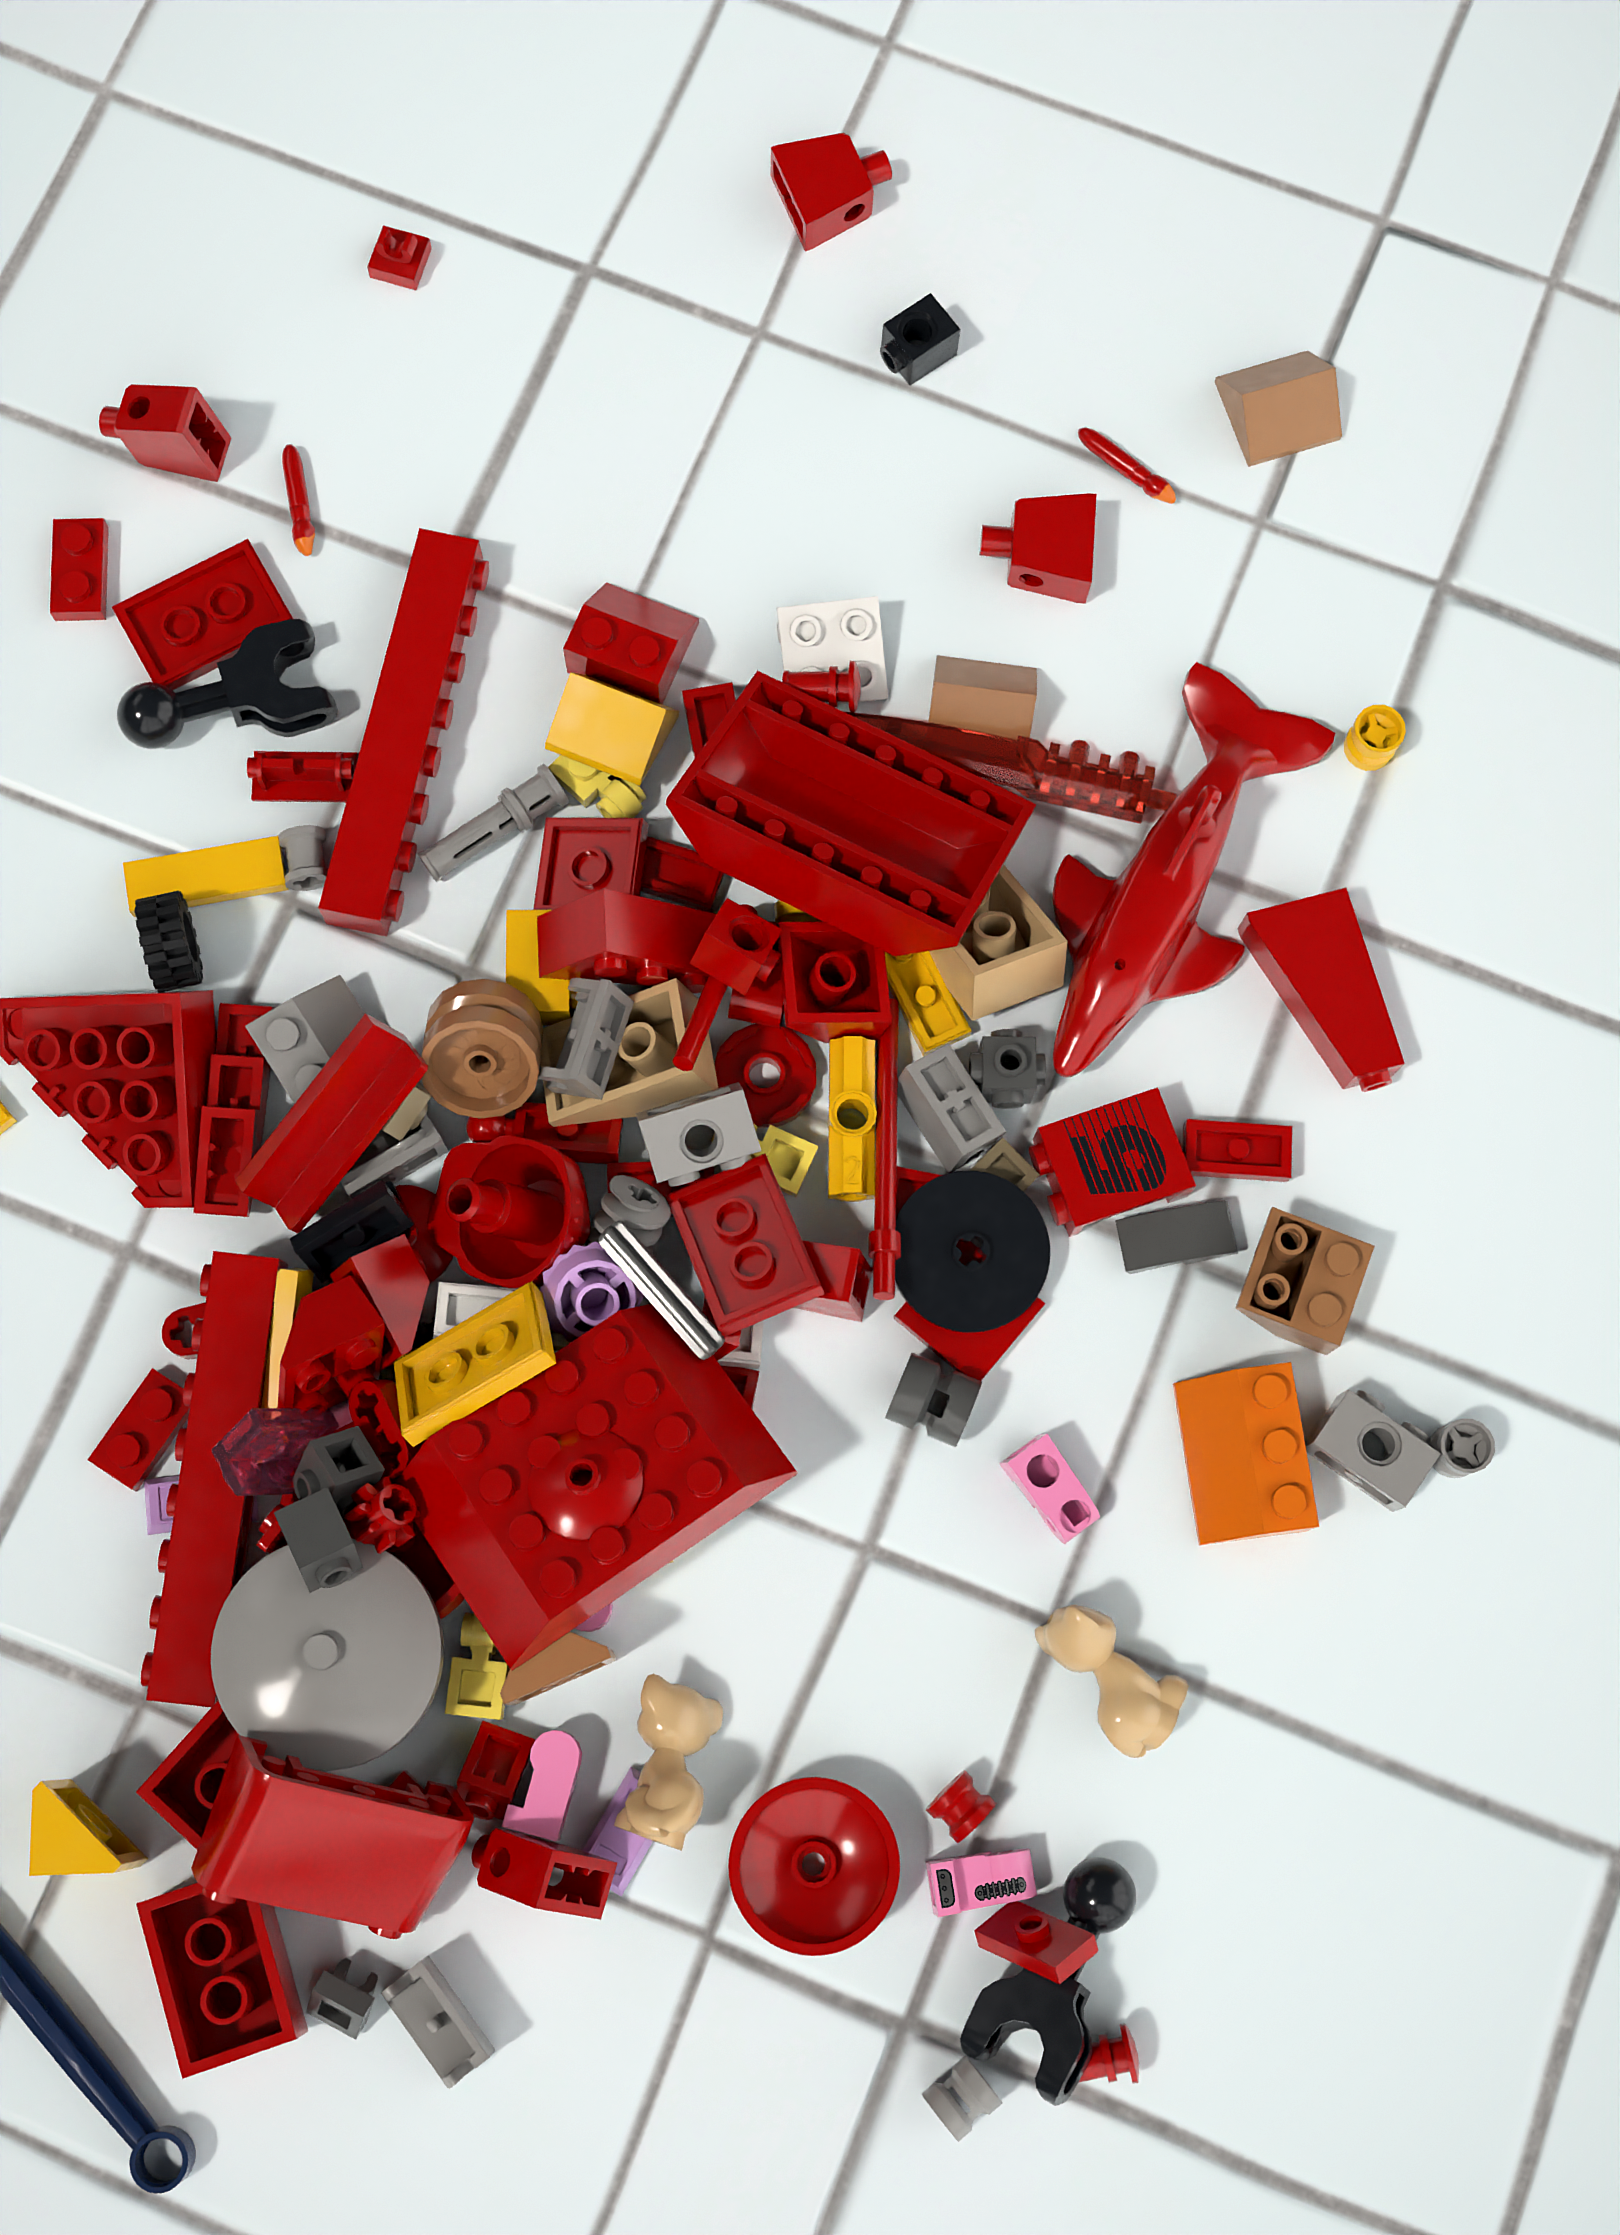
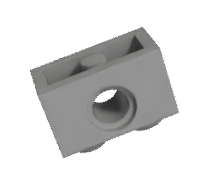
M739 1082L636 1113L657 1183L668 1180L669 1186L683 1185L700 1178L699 1170L720 1164L721 1170L735 1169L752 1159L750 1154L761 1151L745 1094ZM703 1124L711 1127L715 1135L713 1142L707 1148L695 1150L686 1145V1134L693 1126Z
M1347 1390L1335 1398L1305 1443L1306 1451L1391 1512L1406 1508L1441 1453L1429 1445L1431 1438L1421 1429L1407 1422L1399 1425L1383 1413L1385 1406L1375 1397L1361 1390H1358L1356 1393ZM1366 1433H1373L1382 1440L1385 1452L1380 1461L1371 1459L1364 1452L1362 1441Z

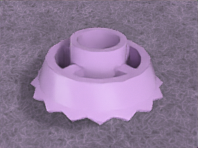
M596 1241L586 1247L574 1244L567 1254L559 1255L554 1261L553 1266L543 1272L544 1284L540 1288V1291L543 1293L551 1331L562 1334L567 1342L574 1341L619 1310L640 1306L644 1298L643 1293Z

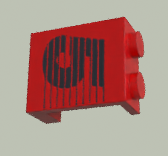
M1158 1087L1038 1127L1032 1139L1034 1145L1029 1146V1154L1034 1169L1040 1176L1046 1175L1053 1193L1047 1196L1051 1215L1057 1226L1065 1225L1069 1237L1079 1234L1085 1225L1166 1198L1167 1203H1171L1188 1197L1196 1187Z

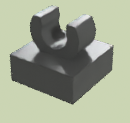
M344 1958L337 1964L334 1974L323 1971L312 1990L306 2013L356 2040L368 2020L375 1999L372 1995L377 1984L378 1975L371 1972L364 1985L355 1987L345 1981L352 1961Z

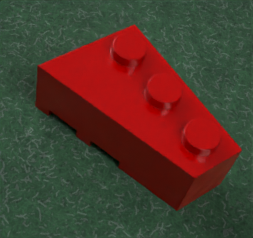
M603 888L537 916L539 978L564 980L584 978L599 981L600 979H606L618 984L656 986L677 978L692 993H700L709 975L689 963L716 914Z

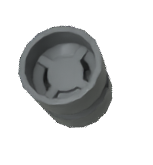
M911 1353L885 1418L910 1429H914L922 1424L926 1426L929 1437L956 1447L977 1399L982 1381L955 1370L946 1376L941 1374L939 1363ZM935 1389L949 1395L942 1414L927 1409Z

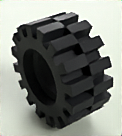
M174 891L137 899L135 901L137 920L135 921L140 934L138 938L140 947L143 948L145 965H148V974L150 979L153 980L154 988L158 992H165L202 984L203 966L199 957L201 954L200 947L196 941L197 934L192 925V916L190 911L188 912V905L183 898L182 892Z

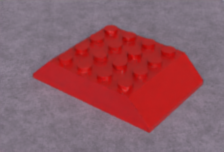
M758 670L666 800L667 808L705 864L895 957L956 947L959 944L1037 805Z
M652 1304L617 1311L554 1353L556 1364L466 1417L452 1421L428 1437L394 1483L411 1490L410 1493L415 1499L417 1510L421 1513V1516L414 1520L511 1671L797 1475L796 1469L712 1355L705 1360L700 1359ZM576 1429L587 1437H597L607 1431L617 1435L632 1448H619L613 1451L624 1467L626 1481L636 1478L641 1469L643 1473L642 1495L636 1510L629 1520L619 1529L608 1526L598 1528L587 1541L563 1538L546 1528L535 1515L528 1496V1478L531 1467L545 1469L551 1458L561 1450L560 1444L555 1438ZM585 1469L580 1470L574 1475L572 1482L578 1486L586 1485L591 1481L593 1473Z

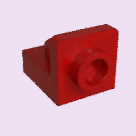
M482 1721L457 1779L456 1788L474 1817L482 1820H492L494 1817L504 1820L508 1804H513L515 1793L529 1762L531 1748L535 1739Z

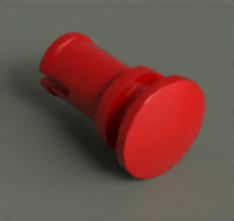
M850 661L849 671H839L838 666H830L829 671H783V683L822 702H829V705L833 707H838L839 702H849L850 713L857 711L861 695V678L856 661Z
M1125 2023L1120 2024L1122 2036L1108 2039L1107 2033L1098 2035L1099 2041L1092 2042L1093 2053L1079 2082L1107 2077L1110 2083L1117 2081L1118 2074L1130 2072L1132 2083H1139L1138 2052L1132 2034Z

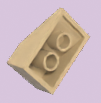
M1003 865L959 944L956 947L929 952L947 989L973 1021L1063 987L1068 941L1006 866Z
M677 978L629 995L628 997L634 1001L602 1100L554 1093L546 1087L547 1081L543 1080L549 1124L557 1127L637 1117L636 1113L717 1089L718 1083L709 1031L692 1070L682 1071L673 1064L674 1055L699 999ZM573 1017L543 1028L540 1051L541 1067L556 1068Z

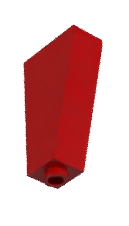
M1347 888L1248 912L1237 928L1241 940L1341 1088L1347 1089L1360 1085L1362 1092H1368L1391 1084V1077L1405 1062Z

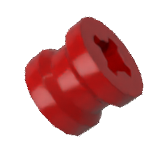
M963 1770L934 1798L925 1810L933 1818L942 1819L949 1826V1835L956 1843H960L988 1816L997 1803L989 1795H981L973 1787V1778Z

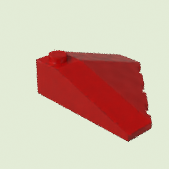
M213 990L0 998V1056L8 1065H16L20 1062L38 1081L32 1087V1090L58 1117H64L69 1113L88 1133L81 1142L108 1170L119 1166L133 1180L137 1187L131 1194L144 1208H193L202 1106H207L211 1054H215L216 1046Z

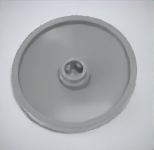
M355 1539L352 1540L363 1568L353 1572L345 1582L332 1588L321 1587L311 1593L305 1584L288 1545L265 1556L241 1577L230 1592L218 1616L211 1645V1671L215 1692L222 1710L236 1732L241 1736L266 1741L265 1756H273L285 1761L287 1755L298 1757L303 1767L318 1771H334L365 1764L379 1758L401 1743L416 1728L429 1709L437 1692L443 1669V1629L439 1613L426 1586L395 1555L386 1550L381 1554L377 1553L375 1545L357 1543Z

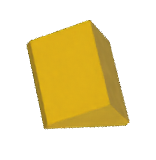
M570 672L546 739L545 749L640 786L674 727L680 711L586 674Z
M72 1779L40 1781L32 1790L29 1876L116 1873L141 1867L149 1859Z

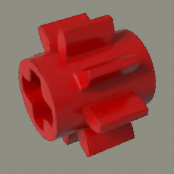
M384 1477L373 1486L366 1483L351 1495L353 1501L358 1506L346 1513L345 1519L350 1521V1528L356 1537L357 1543L375 1545L377 1553L381 1554L392 1545L399 1547L415 1536L413 1529L408 1524L421 1516V1513L417 1510L415 1499L410 1493L411 1490L409 1488L391 1484L389 1477Z

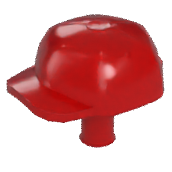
M505 1135L495 1138L490 1143H462L452 1148L444 1160L438 1188L428 1215V1233L434 1243L457 1257L460 1268L472 1277L510 1289H518L532 1281L537 1287L543 1286V1272L553 1266L556 1258L561 1254H567L574 1244L583 1246L590 1236V1209L583 1175L577 1163L567 1155L551 1146L530 1139Z

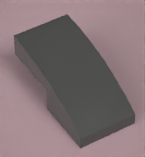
M1227 1201L1172 1208L1115 1220L1125 1271L1129 1274L1178 1263L1188 1265L1238 1254Z

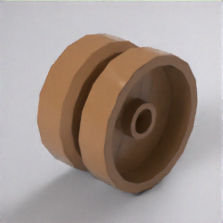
M489 979L461 981L442 991L430 1006L425 1028L421 1058L427 1063L428 1070L422 1077L424 1088L441 1106L458 1115L481 1119L503 1116L521 1107L535 1091L539 1075L540 1051L543 1039V1026L539 1010L523 992L507 983Z

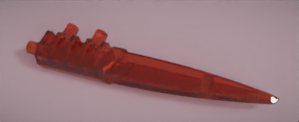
M845 712L989 782L1015 788L1028 799L1141 824L1146 808L1165 812L1177 797V793L1152 788L1155 767L1145 766L1143 775L1138 774L1140 757L1133 751L1123 752L1120 755L1118 769L1109 767L1111 755L1101 753L1098 765L1088 763L1090 746L1083 740L1073 741L1070 745L1068 758L1058 756L1061 744L1053 742L1050 743L1048 751L1039 740L1018 736L1017 740L923 721Z

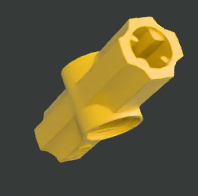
M843 1036L838 1039H830L828 1199H836L842 1202H860L875 1198V1120L877 1115L875 1106V1040L866 1039L862 1036ZM846 1109H856L865 1116L866 1123L859 1129H846L839 1123L837 1116Z

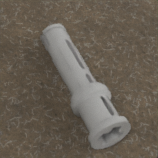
M544 763L537 767L538 774L513 790L509 788L502 790L501 795L498 796L500 802L466 824H463L428 849L418 853L419 858L436 882L514 829L518 828L520 832L524 829L527 831L533 827L532 821L557 804L564 807L569 803L561 785Z

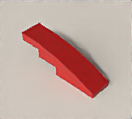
M219 1004L216 1054H211L207 1106H202L193 1213L240 1217L250 1216L253 1198L242 1193L235 1180L261 1148L271 1067L245 1026L273 1010L274 1007Z

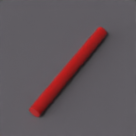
M741 905L742 907L758 915L757 910L751 905ZM710 975L673 1058L674 1066L682 1071L693 1069L727 989L726 984Z

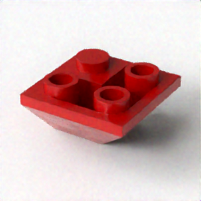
M351 1275L301 1297L280 1361L277 1424L282 1431L298 1423L308 1424L315 1421L328 1408L349 1399L351 1391L356 1384L362 1381L379 1380L385 1322Z

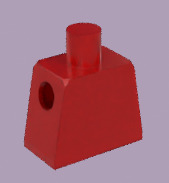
M845 133L771 147L770 176L805 252L868 219L872 214L873 186L892 179L891 165L884 150L860 158L850 136Z
M131 384L125 389L120 407L105 406L99 416L101 434L105 437L119 438L138 463L146 467L218 482L232 438L196 387Z
M1086 493L1021 498L1015 501L1010 527L982 525L979 555L1008 558L1007 584L1013 588L1086 604L1092 583L1097 494Z
M803 1241L825 1294L793 1308L862 1322L872 1272H870L871 1267L861 1250L852 1247Z
M495 1828L490 1835L480 1837L475 1843L471 1855L473 1866L480 1869L477 1876L479 1887L535 1909L599 1920L602 1918L617 1866L615 1861L548 1839ZM553 1867L564 1870L562 1880L555 1886L548 1885Z

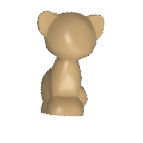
M1069 1605L1056 1609L1048 1618L1046 1625L1039 1626L1034 1630L1036 1641L1046 1654L1052 1656L1064 1668L1079 1673L1093 1671L1099 1686L1098 1723L1103 1733L1116 1749L1128 1757L1139 1758L1143 1757L1146 1751L1157 1749L1166 1741L1175 1727L1179 1710L1189 1686L1186 1680L1179 1676L1166 1675L1156 1682L1130 1658L1114 1652L1116 1625L1109 1616L1088 1607Z
M653 1673L648 1675L644 1681L641 1692L642 1710L637 1720V1729L645 1743L654 1750V1753L645 1763L639 1776L637 1788L628 1795L625 1802L626 1807L617 1815L614 1826L682 1851L685 1836L697 1823L704 1800L703 1788L687 1771L684 1757L705 1748L710 1736L716 1734L721 1728L723 1707L718 1701L704 1698L690 1687L671 1684Z

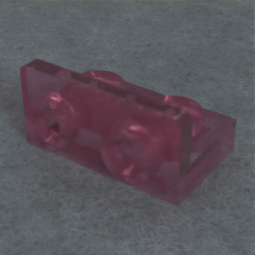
M252 1408L211 1451L222 1470L225 1482L231 1487L235 1495L296 1494L292 1479L309 1441L332 1434L340 1425L330 1408H327L326 1411H321L320 1408H311L307 1412H303L301 1408Z

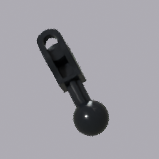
M290 619L254 628L242 641L239 651L232 658L217 662L221 681L177 693L165 685L154 682L140 683L131 687L122 696L118 704L117 720L122 733L129 741L143 748L157 749L171 744L180 735L185 722L230 710L237 727L256 724L273 734L293 737L329 725L335 719L338 709L333 696L320 686L291 688L280 682V678L286 668L309 658L315 647V635L311 625L301 619Z
M1106 1858L1087 1859L1075 1866L1069 1873L1063 1890L1064 1905L1070 1916L1067 1923L1093 1933L1096 1941L1100 1934L1110 1933L1122 1927L1130 1919L1136 1905L1135 1885L1125 1868L1117 1862ZM1085 1963L1061 1984L1023 1968L1016 1976L997 1980L982 1989L961 2034L960 2043L963 2053L974 2060H988L997 2054L1011 2033L1025 2028L1036 2030L1040 2034L1044 2048L1040 2067L1035 2077L1036 2089L1045 2101L1054 2106L1066 2102L1076 2088L1093 2053L1091 2034L1084 2020V2007L1091 1992L1081 1983L1077 1982Z

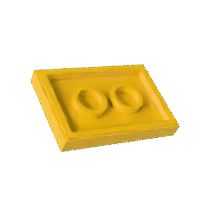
M533 1281L395 1361L394 1371L401 1433L413 1447L425 1441L452 1421L466 1417L556 1364L543 1293Z

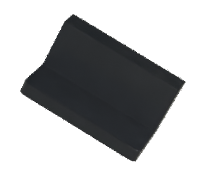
M381 1180L289 1239L295 1253L323 1283L330 1279V1274L350 1257L393 1239L412 1227L414 1223L395 1185L391 1181L384 1183Z

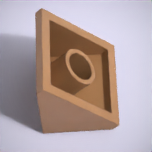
M1308 350L1217 376L1215 379V385L1248 467L1339 441L1342 437L1336 368Z
M937 655L925 751L937 755L1025 766L1037 697V668Z
M568 1632L515 1670L511 1671L510 1669L500 1695L505 1705H517L615 1662L617 1659L613 1650L607 1646Z

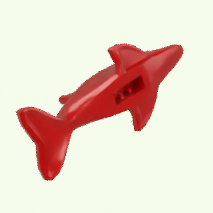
M1198 662L1186 673L1182 696L1187 714L1201 742L1207 764L1165 810L1148 833L1135 857L1118 879L1108 880L1095 875L1069 854L1063 858L1054 877L1052 901L1055 919L1062 935L1068 941L1067 948L1074 966L1054 1042L1052 1061L1056 1073L1063 1077H1073L1081 1073L1102 1053L1114 1037L1146 1004L1198 993L1216 985L1234 970L1244 954L1245 946L1210 935L1198 926L1196 918L1210 877L1218 863L1228 836L1242 783L1246 780L1270 774L1295 771L1317 764L1332 749L1335 732L1309 718L1260 708L1222 673Z

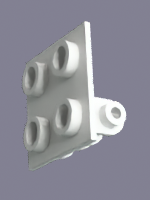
M878 596L777 607V633L779 643H781L783 671H829L830 666H838L839 671H849L850 661H856L861 678L859 702L888 699ZM839 702V704H847V703H849V702Z

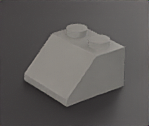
M338 975L289 999L245 1027L295 1104L365 1013L341 975Z

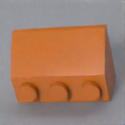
M1291 1362L1234 1369L1173 1384L1199 1546L1301 1533L1319 1527Z

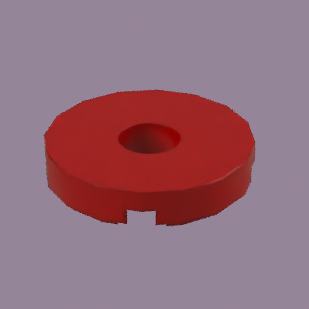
M751 1024L735 1031L720 1046L715 1058L714 1066L718 1088L739 1082L743 1088L753 1124L758 1128H769L770 1125L779 1127L793 1121L810 1104L816 1088V1061L808 1044L793 1030L782 1026L775 1028ZM760 1063H769L777 1068L780 1078L774 1086L760 1088L750 1080L749 1074L751 1070Z

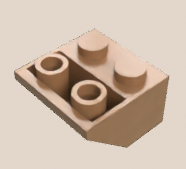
M1272 1207L1235 1308L1275 1336L1328 1355L1341 1345L1375 1246Z

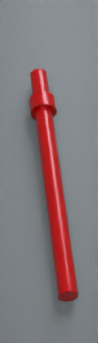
M890 998L892 1023L877 1040L874 1231H871L868 1236V1256L874 1260L873 1297L878 1300H890L895 1297V1260L901 1257V1234L896 1231L899 1002L893 998Z

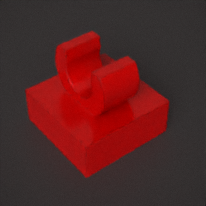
M383 225L367 266L370 278L417 290L432 250L430 239Z

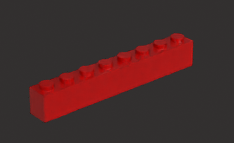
M419 528L318 906L323 919L328 925L387 937L391 921L398 922L401 917L404 892L399 891L403 873L412 872L417 852V844L412 842L416 824H424L428 813L429 795L424 794L428 777L435 778L439 770L441 747H437L440 731L441 729L448 730L451 724L454 704L453 700L449 699L452 684H459L464 674L466 656L465 653H461L465 636L472 637L475 631L477 607H474L473 603L477 590L484 591L488 581L489 561L483 560L479 540Z
M213 1251L212 1263L205 1264L202 1269L200 1295L206 1297L203 1318H197L194 1323L191 1341L192 1350L198 1351L195 1373H188L183 1392V1403L185 1406H190L187 1428H180L175 1444L176 1461H182L179 1483H172L170 1486L166 1505L167 1516L173 1517L170 1539L163 1540L158 1557L159 1573H165L162 1596L156 1595L154 1597L150 1610L149 1625L150 1629L156 1630L153 1652L146 1653L141 1670V1685L148 1687L146 1696L148 1701L211 1708L218 1701L212 1679L211 1645L216 1622L223 1604L234 1586L244 1575L264 1439V1435L260 1434L259 1422L277 1271L289 1266L280 1258Z

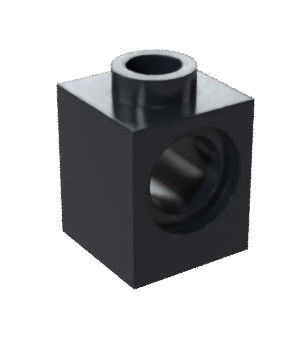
M930 293L883 324L880 354L891 372L895 374L899 372L906 382L912 385L957 355L961 329ZM918 339L925 342V344L913 345L907 341Z

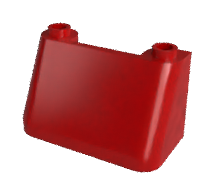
M238 1735L191 1867L195 1880L203 1886L202 1893L209 1899L220 1903L232 1904L239 1898L365 1925L373 1933L389 1939H399L402 1933L415 1931L466 1843L474 1821L473 1814L456 1788L451 1785L428 1780L423 1793L417 1785L408 1783L405 1791L309 1769L302 1766L298 1757L287 1755L285 1761L273 1756H265L266 1741Z

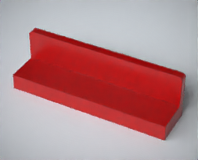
M365 1013L237 1177L235 1182L241 1192L274 1207L289 1230L296 1233L301 1232L427 1072V1063L421 1058V1055L404 1034Z

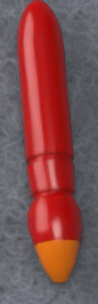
M1087 427L1078 430V437L1084 446L1128 480L1142 487L1145 494L1169 504L1175 502V491L1165 478L1152 474L1144 465H1141L1140 462L1101 433Z
M287 444L282 453V466L293 522L292 538L298 551L304 556H309L312 554L315 528L311 523L303 464L297 448L292 444Z

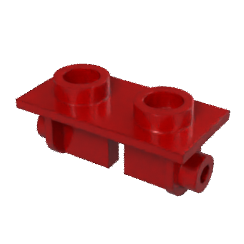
M254 751V757H248L247 776L252 778L251 800L256 802L346 803L358 754L357 752Z

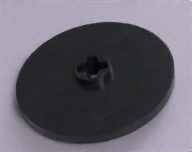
M980 1171L948 1173L927 1182L916 1190L897 1214L896 1231L901 1234V1257L895 1260V1284L907 1304L930 1323L947 1330L962 1333L984 1332L996 1329L1023 1314L1042 1290L1050 1264V1240L1047 1227L1033 1201L1020 1188L1008 1180ZM975 1238L980 1242L977 1251L983 1258L980 1263L972 1260L963 1265L959 1261L962 1252L956 1245L959 1240L967 1243Z

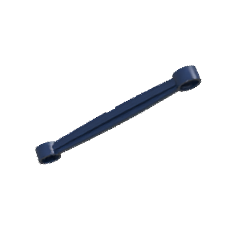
M0 1923V1993L73 2083L131 2147L129 2167L135 2183L141 2189L155 2194L172 2190L193 2169L196 2159L193 2140L187 2132L179 2127L171 2125L158 2126L92 2035ZM155 2139H168L178 2146L182 2155V2167L177 2178L168 2181L159 2180L147 2171L144 2163V2153L151 2141Z

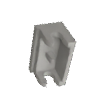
M572 978L568 990L577 992L575 999L578 1003L556 1068L541 1067L538 1078L546 1080V1087L554 1093L602 1100L634 1001L610 980L600 979L599 981Z
M949 1043L906 1066L898 1077V1097L947 1173H952L967 1162V1159L977 1152L979 1155L985 1153L999 1137L1006 1133L1003 1125Z
M426 1114L422 1122L416 1128L409 1129L401 1141L381 1129L340 1182L348 1196L353 1199L381 1180L384 1183L391 1181L395 1184L447 1153L448 1149Z
M429 1955L381 1992L386 2002L447 2088H452L465 2075L480 2066L494 2053L495 2048Z

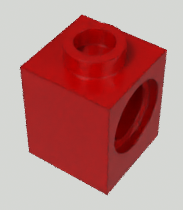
M726 898L706 930L689 964L739 993L746 995L756 977L766 982L781 956L780 953L772 948L779 938L782 929Z

